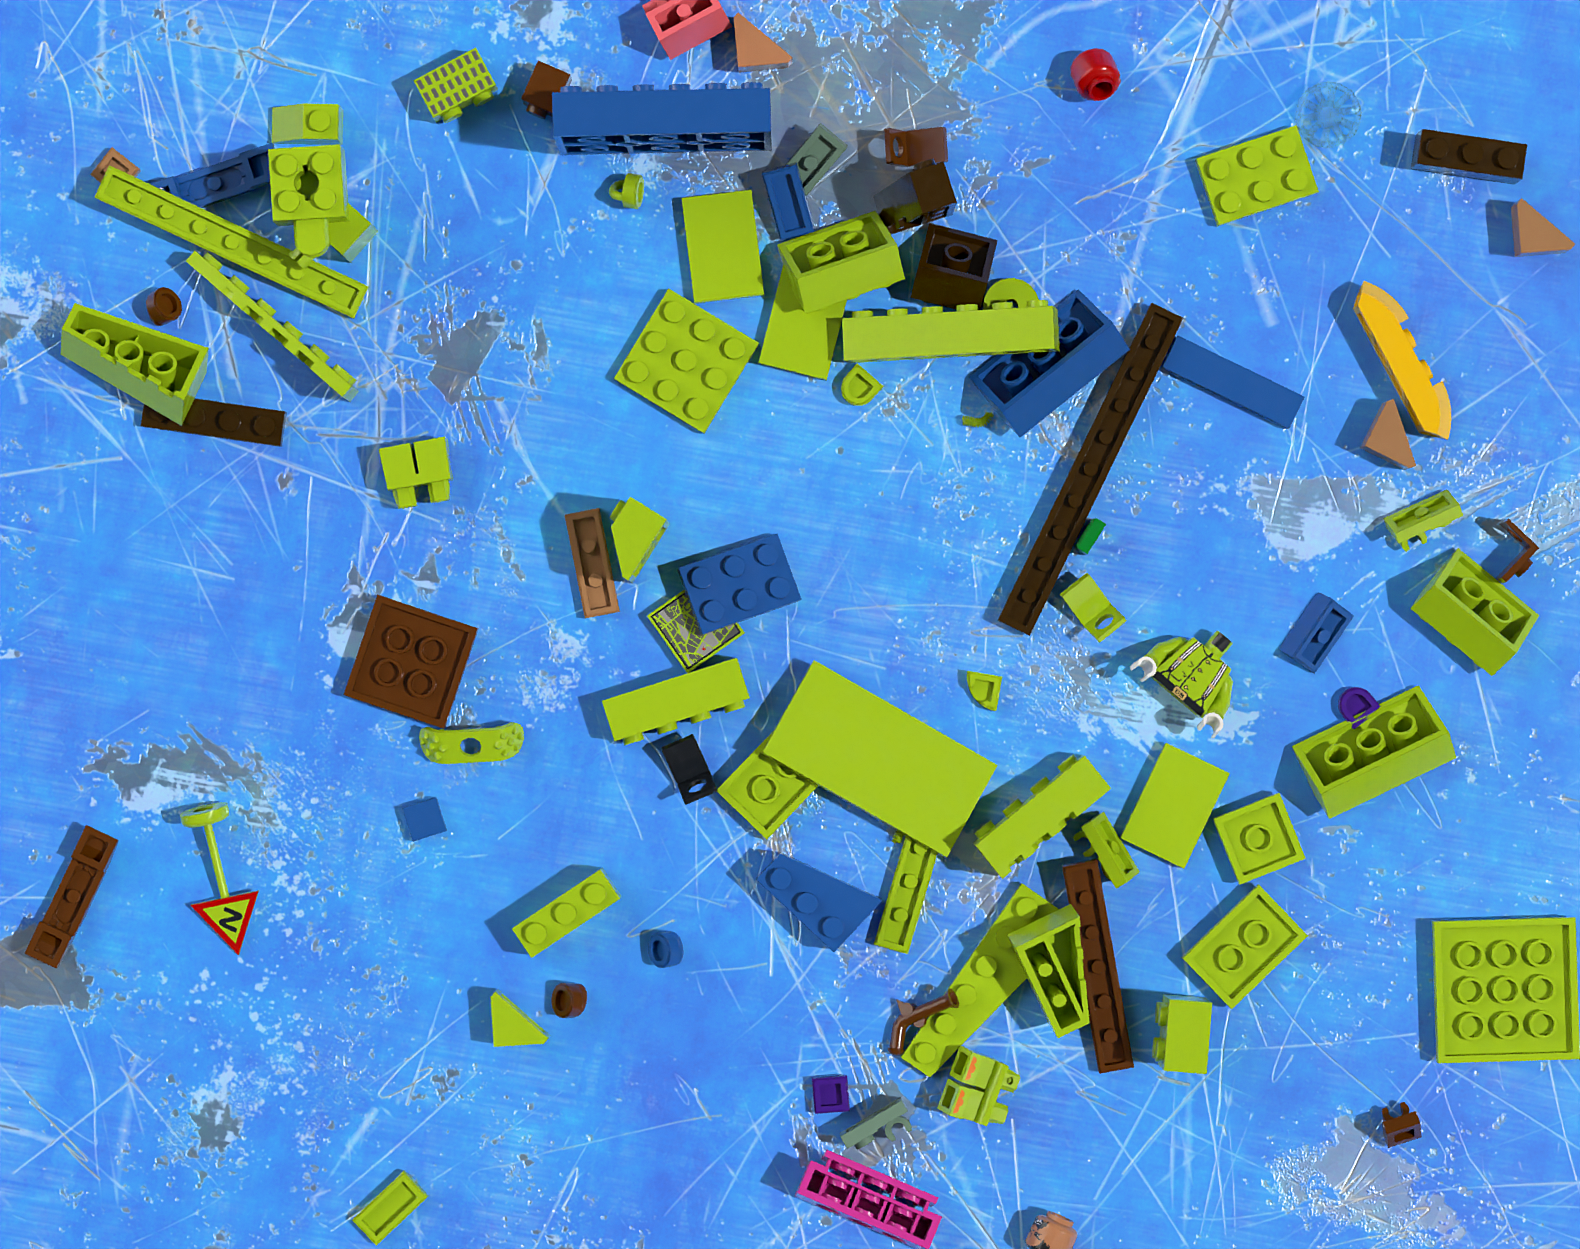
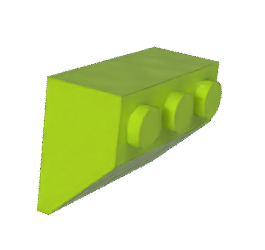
M876 210L777 244L794 294L805 314L823 310L829 305L846 299H855L861 294L878 288L889 287L893 283L905 279L897 243Z
M629 497L627 502L623 500L618 502L609 518L614 521L611 529L622 577L633 583L670 523L666 518L634 498Z
M1459 548L1454 551L1424 587L1410 608L1424 622L1430 624L1442 634L1449 643L1455 645L1472 659L1478 667L1484 669L1491 676L1518 652L1539 617L1534 610Z

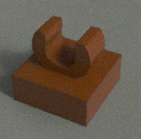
M1405 1102L1400 1103L1402 1115L1395 1118L1389 1115L1387 1107L1382 1109L1383 1136L1388 1148L1422 1137L1421 1123L1417 1112L1409 1113V1107Z

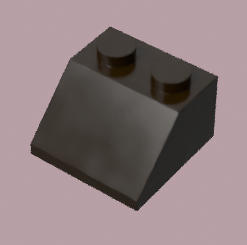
M929 223L910 298L956 309L957 305L976 304L978 305V310H980L989 280L997 240Z

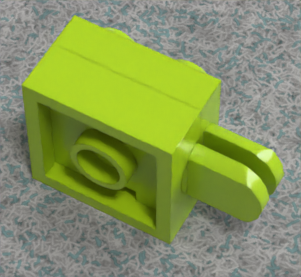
M337 144L268 149L273 222L278 226H294L295 246L300 253L313 258L322 256L328 251L330 246L329 223L349 221L344 148Z

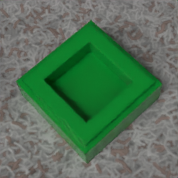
M1097 518L1091 519L1076 542L1075 549L1087 555L1106 524Z

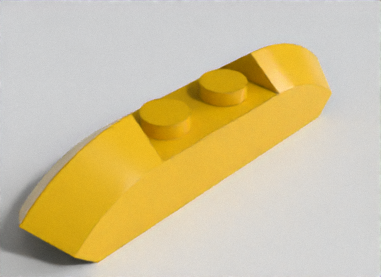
M1363 281L1353 310L1415 427L1421 434L1448 440L1451 429L1449 396L1443 381L1432 386L1430 379L1433 378V374L1424 359L1419 361L1413 350L1416 347V342L1408 328L1402 329L1400 323L1409 319L1408 315L1391 295L1376 285Z

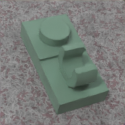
M820 123L785 165L797 162L807 196L847 149L848 145Z
M900 1097L840 1132V1137L846 1148L848 1149L854 1145L858 1150L875 1140L873 1134L884 1125L885 1134L892 1142L896 1140L891 1131L894 1124L901 1123L905 1126L907 1132L912 1131L910 1121L906 1117L901 1116L908 1112L907 1107Z

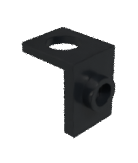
M694 734L661 748L685 805L718 791ZM697 784H706L699 791L689 792V790Z

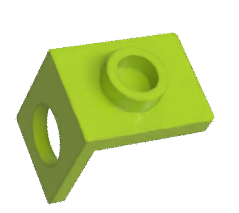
M1085 573L1060 594L1083 627L1098 642L1103 641L1127 621L1109 602L1088 573ZM1107 618H1113L1107 627L1098 629L1102 621Z

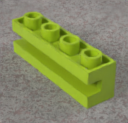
M734 658L602 700V704L614 741L622 739L625 746L644 740L642 732L656 728L659 735L678 729L676 722L686 718H690L691 724L712 718L710 711L723 707L725 713L744 708L743 700L749 699L750 696L738 658Z

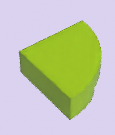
M967 671V685L973 698L983 707L997 711L1002 676Z

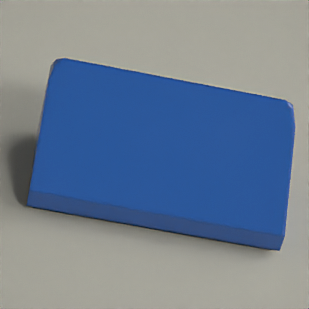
M1318 592L1279 649L1315 674L1354 615L1332 598Z

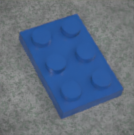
M778 533L677 569L701 636L802 600Z

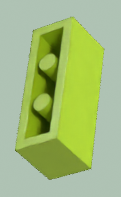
M602 867L514 926L512 930L532 958L618 901L622 896Z

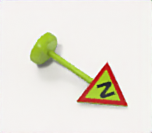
M218 802L198 806L182 812L180 819L184 827H204L221 898L191 904L190 906L239 955L259 890L229 896L212 824L220 822L229 816L228 803Z

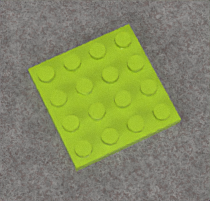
M1576 917L1432 921L1437 1063L1580 1059Z

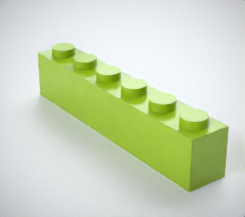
M1048 300L1027 301V307L1013 308L1012 302L992 303V309L978 310V305L966 304L957 305L956 312H943V307L940 306L921 308L922 314H908V309H888L887 316H873V311L852 312V318H842L844 361L848 363L1056 352L1060 351L1058 309L1054 306H1048Z

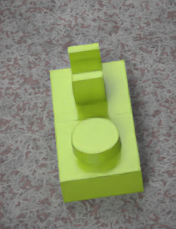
M1446 489L1383 518L1388 531L1407 552L1410 550L1408 545L1410 538L1417 535L1421 543L1425 544L1427 543L1425 531L1445 527L1453 520L1462 517L1463 513L1460 504Z
M1104 812L1090 819L1074 835L1075 841L1083 837L1090 841L1091 847L1083 853L1084 857L1097 853L1104 875L1112 881L1115 888L1124 885L1140 872Z

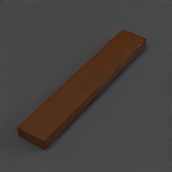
M1097 859L1062 865L1068 904H1071L1080 916V939L1084 957L1082 959L1084 979L1086 980L1089 1021L1098 1072L1101 1074L1134 1068Z

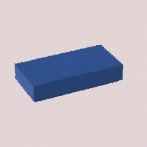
M797 162L762 171V177L780 240L814 232L815 226Z

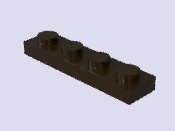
M195 398L182 426L144 404L141 427L282 447L287 412Z

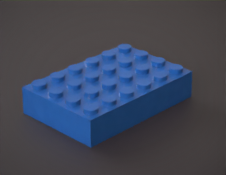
M760 82L742 83L741 89H727V84L708 83L705 84V89L691 90L690 84L669 85V90H654V85L641 84L634 85L633 91H618V86L601 85L596 87V92H582V87L563 86L560 87V92H552L553 137L561 155L772 151L770 88H763V83Z

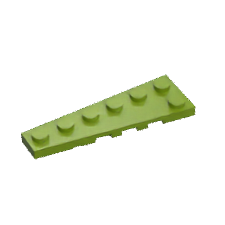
M194 251L186 260L189 265L242 311L252 317L264 330L281 342L293 355L309 366L316 375L349 402L358 394L359 391L352 386L357 381L338 364L331 368L326 363L330 357L315 344L308 348L299 339L303 333L289 321L281 325L272 316L277 311L261 297L257 302L252 300L246 294L250 288L235 275L230 279L219 271L223 265L210 253L206 252L202 257L198 252Z
M1021 883L948 987L957 995L959 1007L948 1008L928 1017L926 1025L918 1030L901 1055V1058L928 1077H931L956 1052L959 1046L1027 979L1007 935L1059 909Z

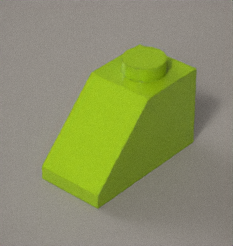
M302 103L273 107L272 143L343 145L344 110L339 104Z

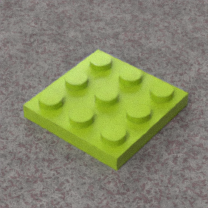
M668 288L615 375L614 380L705 434L759 343Z

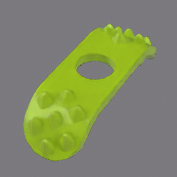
M515 722L496 726L495 728L436 730L425 727L420 730L419 740L425 756L430 761L438 764L493 762L514 757L522 747L524 731L523 727ZM466 738H474L480 742L481 749L477 753L468 754L461 749L460 744Z

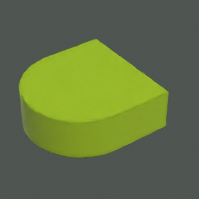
M857 363L844 377L841 384V393L849 404L864 406L872 401L883 388V385Z

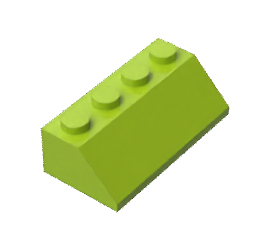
M1419 685L1380 703L1381 707L1367 715L1368 719L1356 729L1352 728V724L1363 719L1356 720L1364 712L1353 716L1356 721L1352 723L1345 720L1292 746L1316 799L1329 819L1456 758L1449 731Z

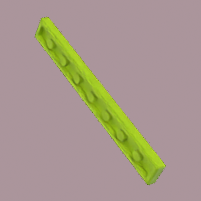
M110 165L94 197L353 319L369 286L313 260L305 270L288 255L292 250Z

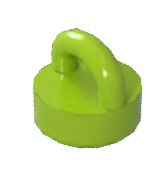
M628 173L624 180L614 182L609 188L611 198L622 201L624 208L638 209L642 204L644 195V179L642 175Z

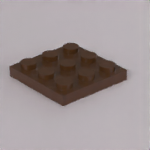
M377 594L344 695L445 729L479 628Z

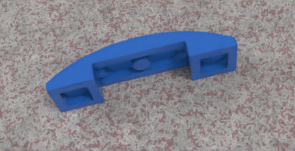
M269 143L242 152L238 157L179 177L172 176L151 183V185L200 208L213 205L270 184L268 149H275L273 143Z

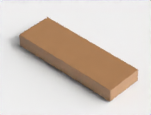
M600 508L565 514L585 619L620 612Z

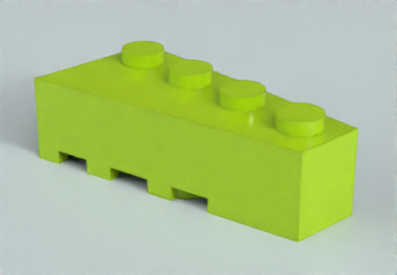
M74 303L62 327L60 355L182 426L206 376L209 348Z
M1072 754L1057 766L1060 770L1058 775L1051 780L1046 776L1030 788L1033 795L1023 803L1019 798L1002 811L1005 815L1003 819L995 825L990 820L974 833L978 839L973 844L1002 879L1012 872L1010 869L1015 863L1019 864L1036 852L1042 841L1046 842L1054 837L1067 825V821L1078 817L1111 789L1085 755H1081L1077 759Z

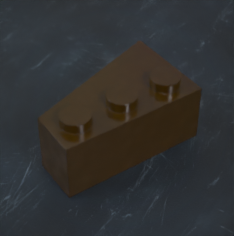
M934 159L919 162L913 165L914 169L912 172L904 175L873 196L878 214L891 235L953 215L957 201L944 161L935 164Z

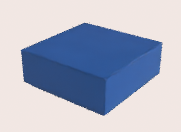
M437 797L402 808L413 842L447 831Z

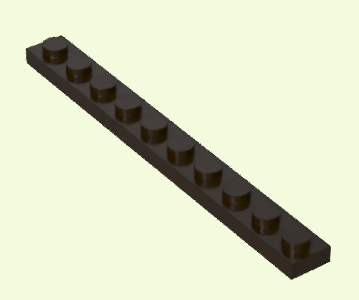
M1154 303L1150 304L1129 347L1130 350L1127 352L997 621L1030 636L1178 331L1183 317Z

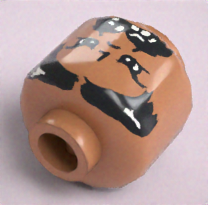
M1048 1211L1047 1215H1038L1025 1240L1026 1246L1029 1249H1072L1078 1236L1077 1231L1072 1227L1074 1222L1052 1211Z

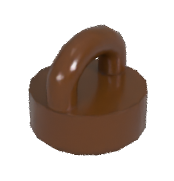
M162 287L151 292L147 297L146 308L151 321L156 326L168 324L181 315V301L173 290Z
M558 984L552 993L551 999L555 1014L559 1018H575L581 1015L587 1004L586 988L582 984Z

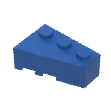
M782 852L756 878L765 889L833 952L843 944L883 901L878 896L859 889Z

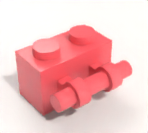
M651 0L642 5L658 40L670 60L732 27L719 0Z

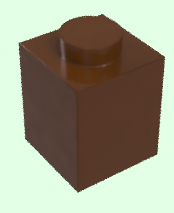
M538 60L521 98L523 104L528 106L526 112L544 120L547 115L553 117L552 92H560V87L570 86L572 82L571 74Z

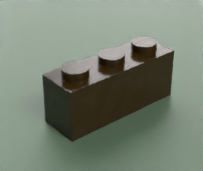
M1421 129L1415 135L1411 169L1515 185L1523 178L1527 144Z

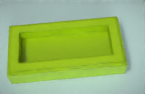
M404 1170L352 1220L377 1246L429 1195Z

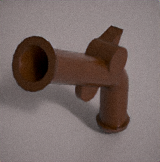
M948 989L944 995L920 1006L896 999L901 1014L897 1017L892 1027L890 1045L887 1047L889 1053L894 1056L904 1053L906 1029L909 1025L914 1024L915 1027L923 1028L927 1022L926 1018L948 1008H958L959 1001L955 992L952 989Z

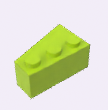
M1071 904L1007 935L1047 1022L1057 1038L1090 1023L1086 980L1084 979L1083 948L1081 947L1080 916Z

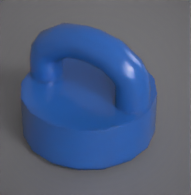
M668 931L652 935L648 943L650 960L658 968L679 964L682 961L684 950L682 941L677 933Z

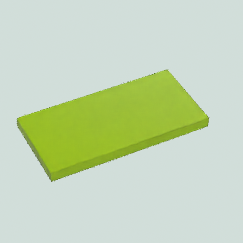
M815 660L812 661L761 752L763 755L944 858L948 857L998 766Z

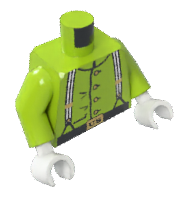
M1216 630L1205 645L1194 637L1186 639L1180 636L1157 643L1144 657L1138 659L1130 666L1131 671L1138 666L1143 669L1144 677L1140 679L1141 682L1151 677L1198 718H1203L1197 726L1199 731L1202 730L1205 724L1210 725L1213 728L1211 738H1215L1223 728V718L1230 706L1233 680L1229 675L1231 668L1221 660V657L1233 643L1222 633Z

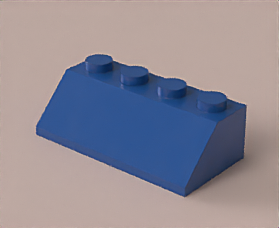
M1079 289L1056 307L1058 309L1060 351L996 355L969 377L997 414L1019 438L1130 350L1114 323Z

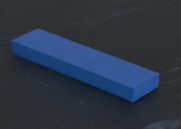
M1180 336L1176 337L1162 366V369L1287 429L1291 427L1305 398Z

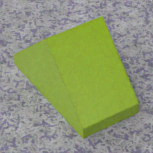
M497 989L492 994L491 1013L494 1047L544 1044L551 1035L500 990Z

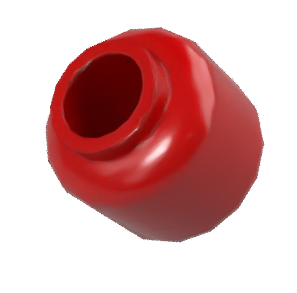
M1093 48L1080 53L1073 60L1070 67L1071 77L1081 97L1087 100H1106L1118 89L1121 82L1120 72L1112 55L1104 49Z

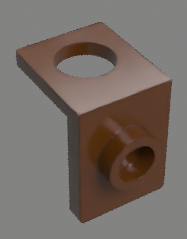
M946 127L911 131L892 128L884 129L886 164L914 167L913 165L929 159H934L935 164L943 161L944 163L948 162ZM894 139L897 140L899 147L898 156L895 155L893 148Z
M1504 519L1499 524L1524 549L1495 578L1500 583H1506L1514 574L1518 578L1524 574L1533 564L1529 558L1539 549L1510 519Z

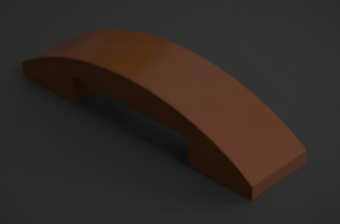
M85 826L71 855L72 860L24 954L56 969L59 967L103 881L118 845V839L91 826Z

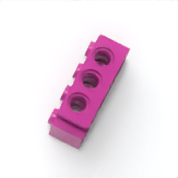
M829 1150L824 1152L821 1159L826 1162L825 1166L812 1160L808 1163L795 1197L915 1249L930 1248L942 1216L927 1209L929 1206H934L939 1197ZM828 1169L843 1171L849 1177L856 1179L857 1182L854 1183L828 1172ZM861 1183L880 1187V1190L889 1193V1197L863 1187ZM894 1197L908 1199L914 1205L921 1207L922 1210L919 1211L894 1200Z

